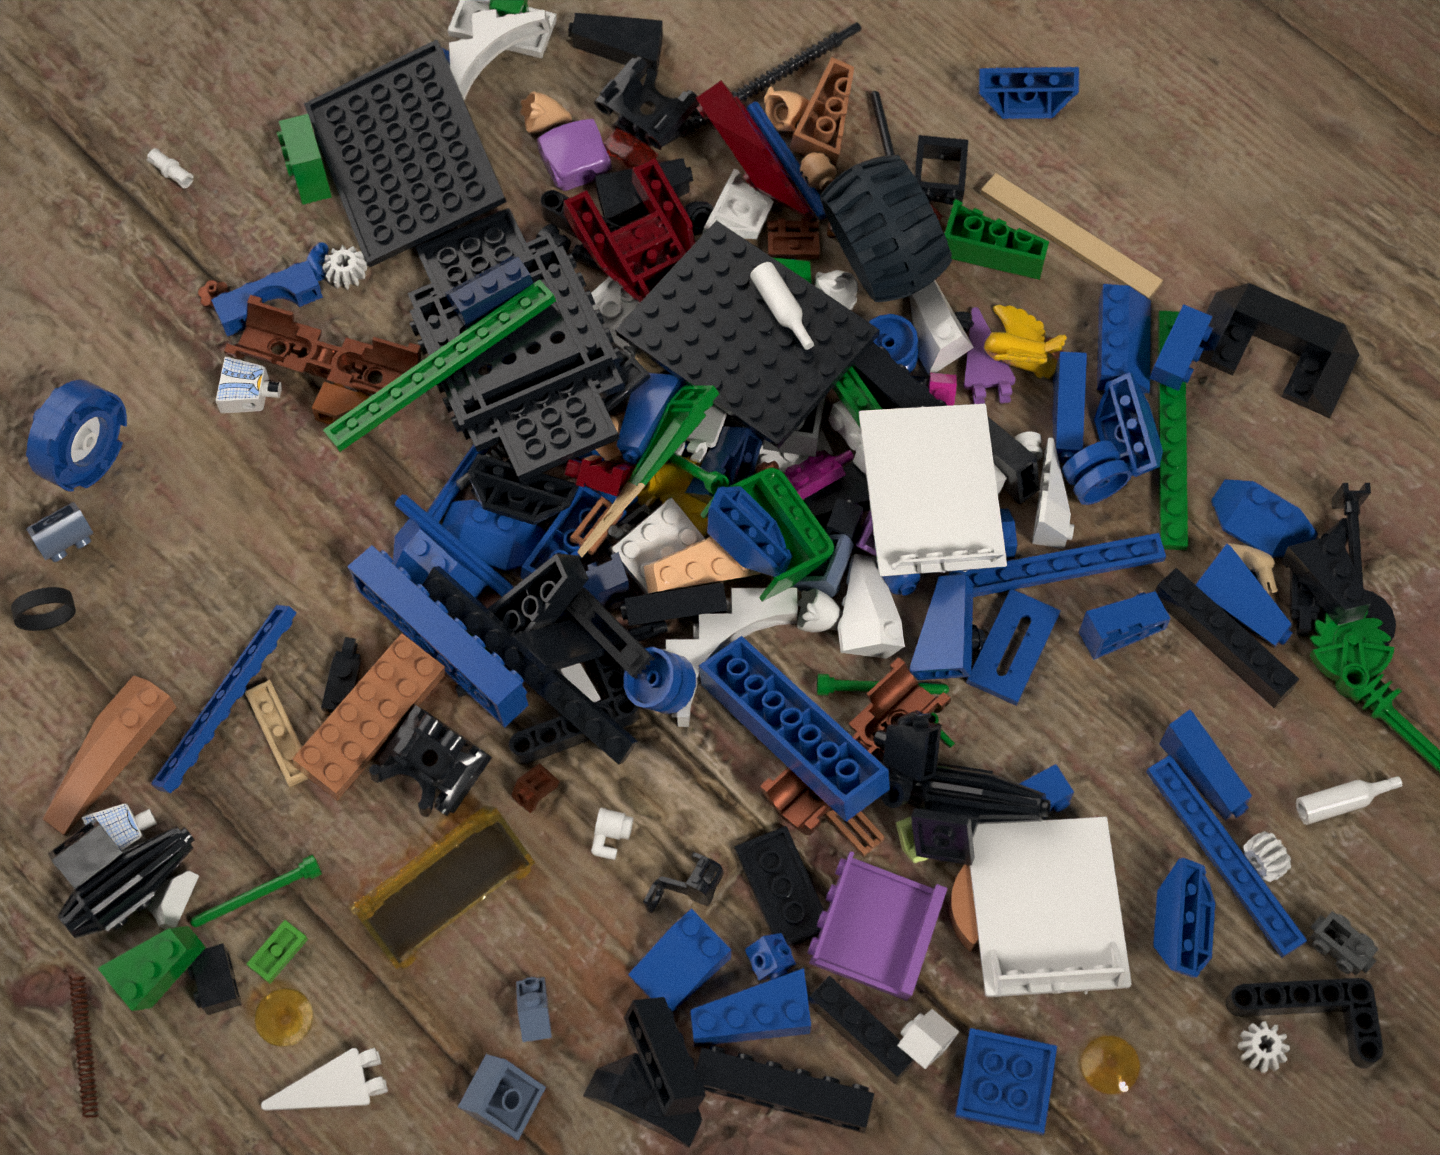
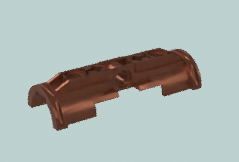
M250 295L247 301L248 315L246 328L239 343L235 345L227 344L224 350L226 355L237 359L249 356L302 373L308 372L310 375L371 394H375L421 362V346L409 343L407 347L377 337H373V345L347 337L342 347L321 342L319 339L322 330L294 322L293 312L263 304L262 298ZM277 345L286 347L285 352L280 355L273 354L272 349ZM352 368H355L356 373L352 372L351 374H349L346 372L351 371ZM374 374H379L383 377L382 381L378 384H372L368 379Z
M899 657L890 665L891 671L867 693L870 704L849 723L851 729L856 732L852 737L879 762L884 757V748L877 747L874 744V737L877 731H886V728L889 724H892L894 719L915 710H919L924 714L940 713L951 702V697L944 692L939 697H934L922 688L908 670L906 663ZM788 767L776 779L772 781L768 778L760 786L765 797L775 810L790 825L805 835H811L814 829L820 827L821 822L819 819L831 808L824 801H815L813 797L816 793Z

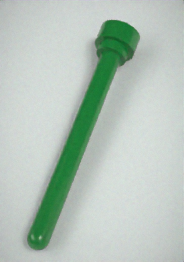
M676 453L668 460L670 463L704 482L705 489L714 495L718 488L729 486V480L725 475L717 471L709 473Z
M817 674V696H828L829 693H834V691L869 692L880 681L835 680L834 677H829V674ZM918 683L930 694L941 695L943 692L946 694L949 692L947 684Z
M313 854L302 859L303 862L298 864L299 867L192 917L190 920L191 926L194 928L200 927L303 877L305 879H314L322 875L316 858Z

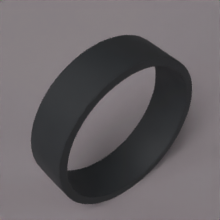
M59 587L32 590L19 596L11 605L15 625L27 631L47 630L60 626L69 621L76 613L72 593L67 589ZM43 604H65L59 609L45 614H22L33 607Z

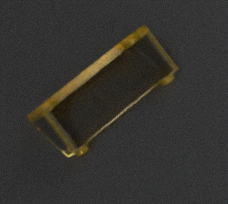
M484 805L351 905L348 910L391 966L395 969L399 967L404 969L417 959L415 954L418 952V948L508 879L516 877L517 880H521L532 871L530 867L536 862L497 808Z

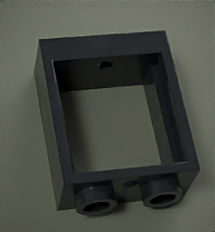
M918 135L914 176L929 202H941L948 205H953L955 199L963 202L969 140ZM923 158L960 162L958 185L921 181Z

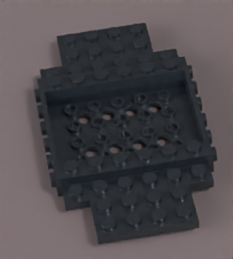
M506 208L415 247L431 282L408 293L414 309L410 310L413 321L409 322L415 337L420 335L422 338L417 342L421 346L423 356L426 354L430 356L460 335L462 330L466 328L444 293L511 256L519 257L529 271L533 283L540 279L554 294L556 302L436 385L440 394L445 392L447 397L442 399L448 413L454 411L455 416L451 420L457 433L462 431L466 440L472 439L477 452L503 442L521 482L568 462L569 459H575L620 439L602 399L625 389L620 374H622L620 363L623 362L622 355L618 347L613 348L611 345L614 340L609 328L603 329L602 324L605 322L600 310H594L592 307L596 304L590 290L584 291L583 287L586 286L581 272L576 273L574 270L577 268L572 254L567 255L563 246L558 247L550 233L526 243L510 208ZM557 334L565 336L564 341L559 344L551 342L552 337ZM534 344L541 346L538 353H527L529 346ZM507 355H515L517 357L516 361L510 365L502 363V360ZM484 365L492 367L489 374H478L480 367Z

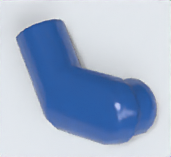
M323 242L317 243L307 257L317 281L326 278L322 265L325 262V255H328L329 247Z

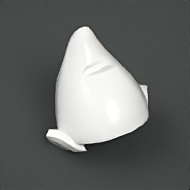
M835 270L829 273L818 272L816 274L815 287L848 309H853L857 302L858 284L856 278L851 273Z
M816 588L810 591L803 590L801 593L802 598L798 601V606L801 609L797 619V628L807 632H821L831 629L838 631L839 619L842 618L843 612L836 602Z

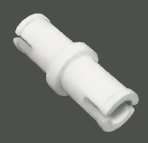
M157 148L149 152L147 161L161 170V174L164 177L173 179L182 188H187L192 184L193 175L180 167L177 160L168 158Z

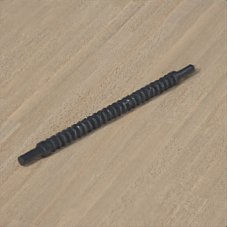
M855 22L840 32L829 34L828 38H823V42L818 41L817 45L812 44L811 48H806V52L801 51L800 55L795 54L794 58H789V62L784 61L783 65L778 64L777 68H772V72L766 71V75L761 74L760 79L756 77L755 82L749 81V85L744 84L743 89L738 88L737 92L732 91V95L734 97L737 96L744 102L747 101V97L752 98L753 94L758 95L759 90L764 91V87L769 88L770 83L775 85L776 80L781 81L782 77L787 78V73L792 75L793 70L798 71L799 67L804 68L805 64H810V60L815 61L816 57L821 58L822 54L826 55L827 50L832 51L833 48L840 47L844 40L862 30L860 24ZM698 111L697 116L691 115V119H686L685 123L680 126L665 145L679 137L684 138L688 136L689 131L694 132L695 127L700 129L701 124L706 125L707 121L711 122L709 118L705 120Z

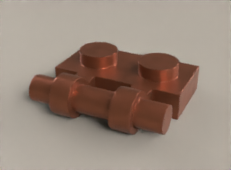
M785 218L768 220V231H778L768 232V255L773 258L819 259V232H809V230H818V220L811 221L807 218H800V220H786ZM800 230V232H786V231Z

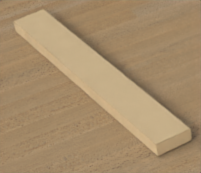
M995 173L981 189L980 195L1118 284L1132 287L1149 300L1162 285L1163 280L999 174Z

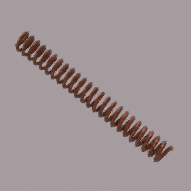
M69 975V984L71 985L69 989L72 996L70 1000L73 1002L71 1006L74 1013L72 1018H74L73 1024H75L73 1029L76 1030L74 1032L76 1036L74 1039L76 1041L75 1046L77 1047L75 1051L78 1053L76 1055V1058H78L76 1063L79 1064L77 1069L80 1070L78 1075L81 1076L78 1080L81 1082L79 1084V1087H81L79 1092L82 1094L80 1096L82 1099L81 1104L83 1105L81 1110L84 1111L82 1116L85 1118L99 1117L98 1114H85L96 1112L99 1108H84L96 1106L99 1103L83 1102L96 1100L98 1097L91 1096L86 1098L83 1096L96 1094L98 1091L84 1092L83 1090L96 1088L97 1085L82 1086L84 1083H93L96 1079L81 1080L84 1077L95 1076V1073L81 1074L82 1072L94 1071L95 1068H80L93 1065L95 1063L93 1061L80 1063V1061L91 1060L94 1056L79 1057L82 1054H91L93 1050L78 1051L79 1049H87L93 1046L92 1044L78 1045L79 1043L91 1042V1038L78 1040V1038L89 1037L92 1034L89 1032L77 1034L80 1031H89L91 1028H76L77 1026L89 1025L91 1023L89 1021L76 1023V1021L87 1020L90 1016L75 1017L78 1014H88L90 1011H74L76 1009L88 1008L89 1005L87 1004L74 1006L76 1003H86L88 999L73 1000L74 998L86 997L87 993L76 995L73 993L84 992L87 988L72 989L74 986L86 985V982L72 983V981L85 980L86 977L78 976L72 978Z

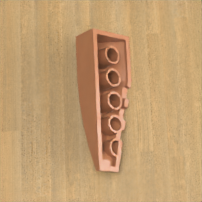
M133 676L96 718L43 820L66 836L177 708L171 697L149 680Z

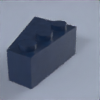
M724 426L716 445L709 450L700 468L709 473L717 471L725 475L729 480V486L753 475L763 438L749 428ZM696 477L692 479L685 491L686 494L707 505L714 496V494L705 489L704 482Z
M617 552L611 555V561L600 566L594 562L588 565L589 570L586 571L589 579L583 587L605 609L621 608L620 604H625V598L630 597L628 578L620 554ZM565 609L555 623L570 620L574 617Z

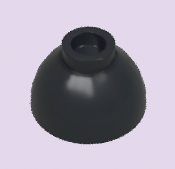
M696 200L685 205L684 209L692 221L693 235H702L704 226L714 208L706 201Z

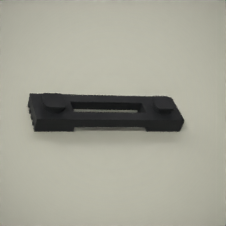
M582 587L566 607L573 617L633 678L637 679V675H641L643 669L646 670L645 666L650 665L651 660H655L586 588ZM595 613H598L628 644L621 652L591 622V618L596 617Z

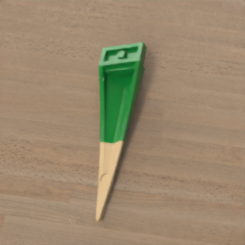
M714 385L683 386L668 402L647 448L627 483L605 516L579 548L577 553L581 557L587 553L706 417L704 411L712 407L713 400L720 394Z

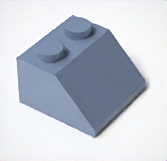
M486 1054L458 1108L479 1122L515 1140H519L546 1087L506 1059Z

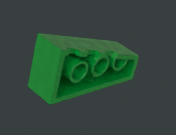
M954 200L945 230V236L953 260L1040 280L1048 250V240L1021 228L1015 230L1006 224L1007 222L999 218L995 221L984 216L983 211L976 208L973 210L963 206V202Z

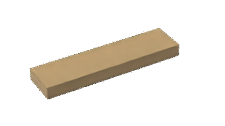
M267 680L246 690L245 694L289 788L307 780L308 778L293 766L292 758L302 746L271 681Z

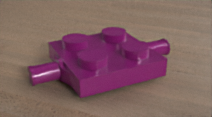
M824 449L817 451L816 457L809 456L805 461L789 466L783 473L803 500L845 476L842 465L853 460L854 456L849 449L837 457L831 456Z

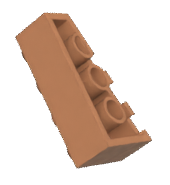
M831 57L793 134L789 148L791 151L804 157L813 152L826 154L836 167L840 155V146L854 73L853 66Z

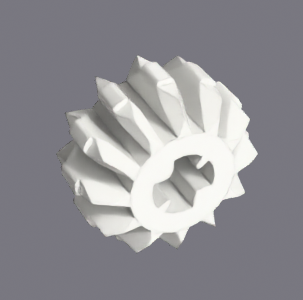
M342 245L339 251L332 248V255H325V263L323 264V271L326 273L327 281L334 283L337 289L344 285L348 290L350 284L358 287V280L365 279V271H367L364 255L361 251L356 252L353 246L346 250Z
M1266 831L1258 833L1243 845L1245 857L1262 880H1267L1268 882L1277 880L1291 868V858L1286 852L1287 848L1272 833L1269 834Z
M1266 1021L1261 1022L1259 1027L1252 1023L1248 1027L1249 1032L1243 1031L1240 1035L1244 1041L1238 1044V1049L1246 1051L1241 1056V1060L1250 1059L1252 1062L1249 1064V1068L1253 1070L1259 1065L1261 1073H1266L1268 1067L1276 1071L1279 1068V1063L1284 1064L1287 1061L1284 1053L1290 1050V1046L1281 1043L1287 1036L1286 1034L1279 1036L1276 1034L1278 1025H1274L1269 1030ZM1260 1043L1261 1045L1266 1044L1269 1047V1049L1267 1051L1266 1049L1262 1051L1259 1048Z

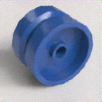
M894 314L880 315L870 320L869 323L880 331V335L875 339L874 343L877 346L884 347L897 364L904 365L911 373L916 367L918 360V337L912 323L904 317Z
M1105 440L1084 448L1071 457L1062 468V473L1068 483L1075 485L1073 491L1082 505L1094 504L1110 497L1123 488L1131 479L1132 473L1125 462L1119 460L1120 454L1112 441Z
M655 647L645 648L655 660H651V664L645 666L646 670L643 669V673L641 675L638 674L637 679L633 678L625 670L624 689L627 697L634 705L660 713L671 714L680 711L691 700L696 687V674L692 664L684 656Z

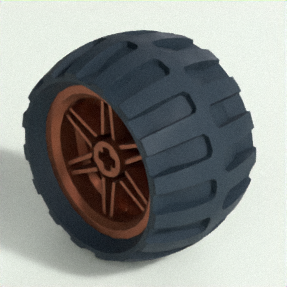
M899 155L881 156L850 167L835 178L820 195L824 212L844 254L862 286L874 302H887L912 295L935 281L951 264V250L938 218L914 174H912L908 165Z

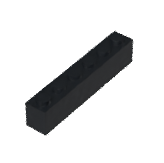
M1175 568L1157 585L1155 592L1166 611L1273 708L1293 691L1299 678L1181 571Z
M709 1046L708 1049L701 1048L696 1073L699 1080L703 1083L706 1092L865 1134L875 1094L869 1092L868 1087L860 1084H852V1087L840 1084L841 1081L839 1079L824 1076L823 1079L811 1077L812 1073L803 1069H795L794 1072L785 1070L783 1065L773 1061H766V1064L754 1061V1057L739 1053L737 1057L725 1054L726 1050L716 1046Z

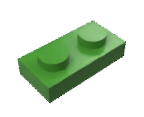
M284 920L246 965L267 983L271 984L308 941V938L288 921Z

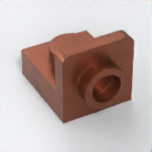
M539 763L517 779L511 796L518 805L532 813L536 809L538 801L555 790L560 781Z

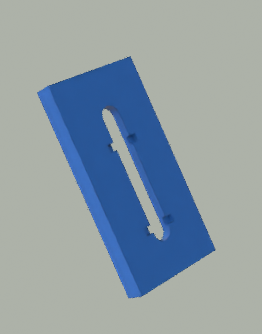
M1010 589L971 670V677H968L966 684L1017 706L1061 610ZM1028 617L1031 623L1005 676H999L996 670L1021 618Z

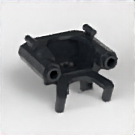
M641 57L632 58L614 79H611L601 90L594 104L604 115L610 116L613 112L618 116V119L612 126L621 137L627 139L634 131L637 133L632 137V141L638 148L648 151L653 146L661 150L689 116L697 115L699 102L696 97L698 96L691 90L683 91L678 98H669L662 95L655 88L657 71L652 68L647 69L648 64ZM646 74L644 85H642L640 80ZM643 104H647L651 108L653 106L656 107L655 111L649 115L643 114L640 109Z
M415 704L378 757V765H372L369 768L371 780L376 783H381L397 775L413 777L422 789L421 801L418 803L419 813L423 817H428L432 813L436 788H438L441 792L435 800L437 803L434 808L448 816L450 813H455L492 759V756ZM428 750H434L438 754L437 763L431 767L424 765L422 761L423 754Z

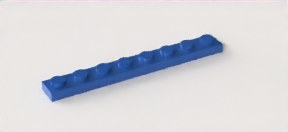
M1159 533L1011 560L1007 561L1006 567L952 572L966 574L973 583V597L1009 591L1010 589L1015 590L1163 562L1166 559V554Z
M276 605L150 784L158 791L171 794L172 791L180 786L185 772L197 762L199 752L204 745L213 739L215 729L220 722L229 716L230 708L236 699H239L245 693L246 685L252 677L259 673L266 656L275 650L280 636L291 627L292 619L297 612L290 606Z
M1169 755L1149 767L1146 771L1147 775L1280 957H1285L1305 944L1307 939L1173 757Z

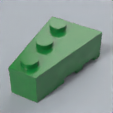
M304 114L279 121L281 131L277 132L281 150L289 177H295L302 205L332 198L309 115Z
M189 926L168 928L97 969L131 1011L149 1009L158 1002L206 946Z

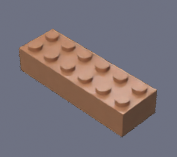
M401 633L292 758L294 768L302 772L308 779L338 801L394 736L414 705L419 706L445 676V666Z

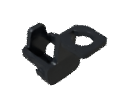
M693 852L691 858L697 865L687 882L659 877L652 884L643 901L646 910L653 913L665 889L689 895L693 901L709 906L724 874L722 866L711 858Z

